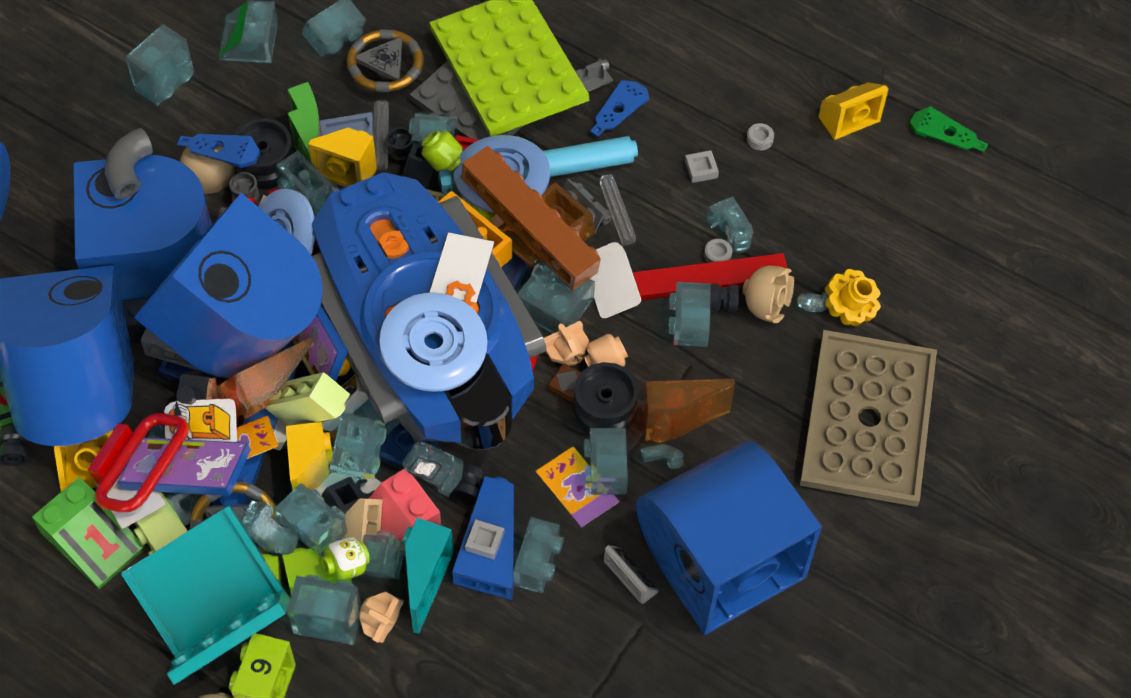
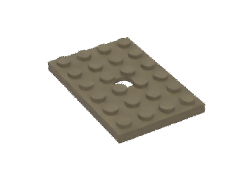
M823 330L800 486L918 507L937 350ZM864 409L874 410L877 417L880 418V423L873 427L865 426L859 421L858 414L862 413Z

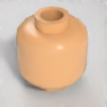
M606 334L587 344L588 355L584 356L588 367L602 362L616 363L624 367L625 358L628 357V354L618 336L614 338L611 334Z

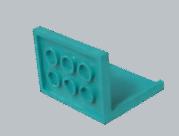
M230 505L121 573L175 657L171 661L172 666L167 673L173 684L178 683L285 615L290 600Z

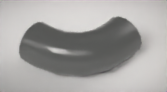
M142 128L135 129L118 139L107 154L104 173L111 192L117 199H126L139 190L141 183L134 172L135 165L139 160L153 153L149 137Z

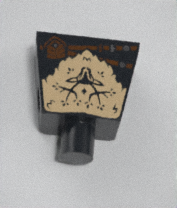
M200 370L182 373L177 391L175 415L182 416L177 401L192 405L196 400L218 399L221 389L224 387L225 378L213 376Z

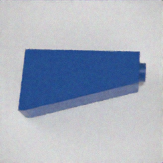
M485 476L452 571L453 584L512 600L514 575V484L502 477L490 478ZM475 519L504 528V536L495 560L465 550V545Z

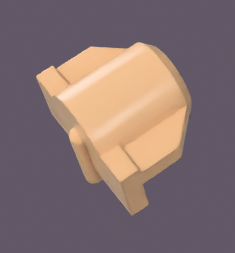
M581 321L565 327L564 324H559L558 332L543 338L546 344V353L551 361L564 363L568 366L576 365L584 359L587 344L589 343V339L583 331V324Z
M388 592L368 597L359 611V619L364 634L373 638L372 640L383 643L387 634L395 625L399 616V610L404 601Z

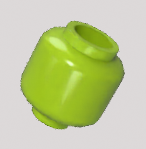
M435 130L423 140L422 156L436 171H444L446 169L452 171L461 163L462 146L448 131L439 132V130Z

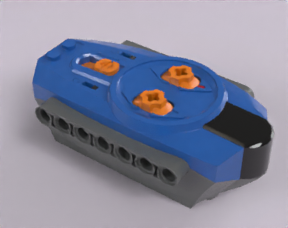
M384 172L331 193L312 222L315 242L319 254L312 257L317 264L322 280L321 305L348 350L346 358L383 424L397 419L411 434L415 443L428 441L454 442L466 448L478 450L497 447L507 438L512 428L513 418L534 390V375L530 358L546 352L547 349L542 334L492 251L476 303L471 302V298L476 294L471 284H462L457 280L447 285V295H454V289L457 288L460 291L466 290L468 292L464 295L465 300L462 301L467 303L479 315L487 334V351L480 369L470 380L446 391L432 392L415 389L401 382L390 372L380 351V331L390 311L409 297L430 293L448 233L484 239L458 196L438 203L416 179ZM453 324L457 332H461V330ZM432 333L425 337L424 342L427 347L436 349L443 344V339L440 335ZM408 350V351H407L408 354H409L413 359H415L416 361H418L419 363H422V364H424V365H429V363H424V362L420 361L419 359H417V358L413 355V353H412L411 350Z

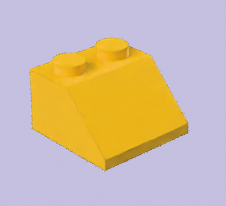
M865 83L860 86H853L838 95H830L821 103L819 118L834 140L878 123L881 120L888 88L886 85Z
M345 128L311 139L308 143L313 176L348 187L373 177L377 170L374 138L365 131Z
M322 422L286 426L290 480L296 502L298 500L307 501L330 475L329 464H334L330 432L324 433Z
M114 429L100 437L83 443L53 446L61 491L78 477L89 487H97L95 485L96 481L87 469Z

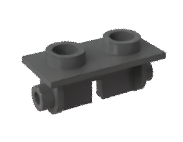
M598 59L595 63L586 66L584 69L575 71L587 92L613 82L612 77L606 71L610 68L606 59Z
M567 179L558 200L593 234H596L601 223L606 225L611 221L610 211L605 209L598 201L592 202L594 197L583 188L581 183L577 184Z

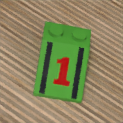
M80 477L32 516L39 532L98 589L104 586L145 549V546L140 543L139 539L128 527L121 528L112 511L98 506L95 501V491Z

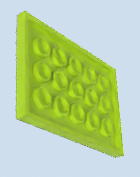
M490 0L429 22L433 35L490 137L589 101V93L533 0Z

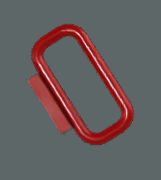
M155 413L144 418L134 432L131 431L128 425L118 423L87 469L98 484L95 492V501L98 506L105 510L119 513H129L140 508L147 501L185 441L189 432L187 421L180 416ZM156 425L177 428L172 439L135 496L126 501L108 498V492L147 432Z

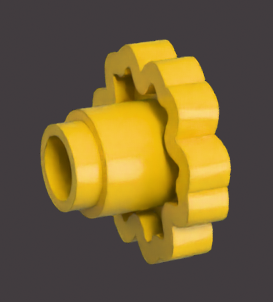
M847 269L843 274L834 275L825 287V292L829 295L825 300V305L829 308L832 316H840L841 322L844 325L856 327L863 321L869 322L876 316L877 311L881 307L880 303L876 300L880 296V291L876 287L875 281L866 278L862 271Z

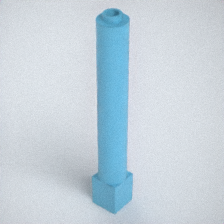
M629 136L543 151L549 162L550 177L633 163L634 157L638 156L636 141H631ZM524 165L523 179L525 180L529 173L528 165ZM454 170L437 171L441 193L448 194L452 191L461 197L455 185Z

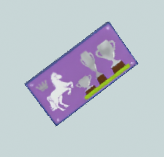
M320 305L314 320L292 340V343L310 375L324 372L336 382L348 350L322 305Z
M144 438L117 482L121 490H139L171 439ZM185 440L153 491L230 496L251 449L248 443Z

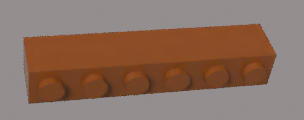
M486 146L462 163L461 178L572 292L598 273L601 261L598 252L581 239L576 229L569 227L562 220L556 209L550 208L543 201L542 196L537 190H532L524 182L522 175L518 171H513L506 164L505 159L500 153L494 152L489 146Z

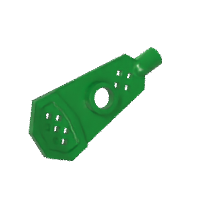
M931 106L915 112L909 123L915 134L924 137L928 136L965 150L975 148L984 153L988 146L987 143L977 139L976 133ZM950 131L953 136H947L944 132Z

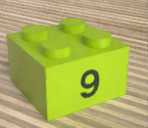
M255 633L251 636L250 642H245L240 654L242 663L239 671H234L232 674L229 690H231L233 698H284L296 666L290 643Z

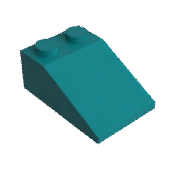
M417 517L413 527L409 526L403 537V544H405L406 548L404 556L407 561L413 632L419 634L454 554L452 529Z

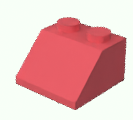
M407 468L382 482L369 498L383 499L380 544L391 559L405 551V544H403L404 534L409 526L413 527L417 517L441 525L440 511Z

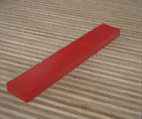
M784 253L632 273L642 301L709 292L710 283L719 284L721 287L733 284L743 288L745 281L750 279L752 274L759 268L764 266L787 268Z

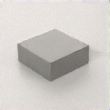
M712 150L685 156V164L692 183L718 178L719 171Z
M475 519L465 545V550L495 560L504 536V528Z

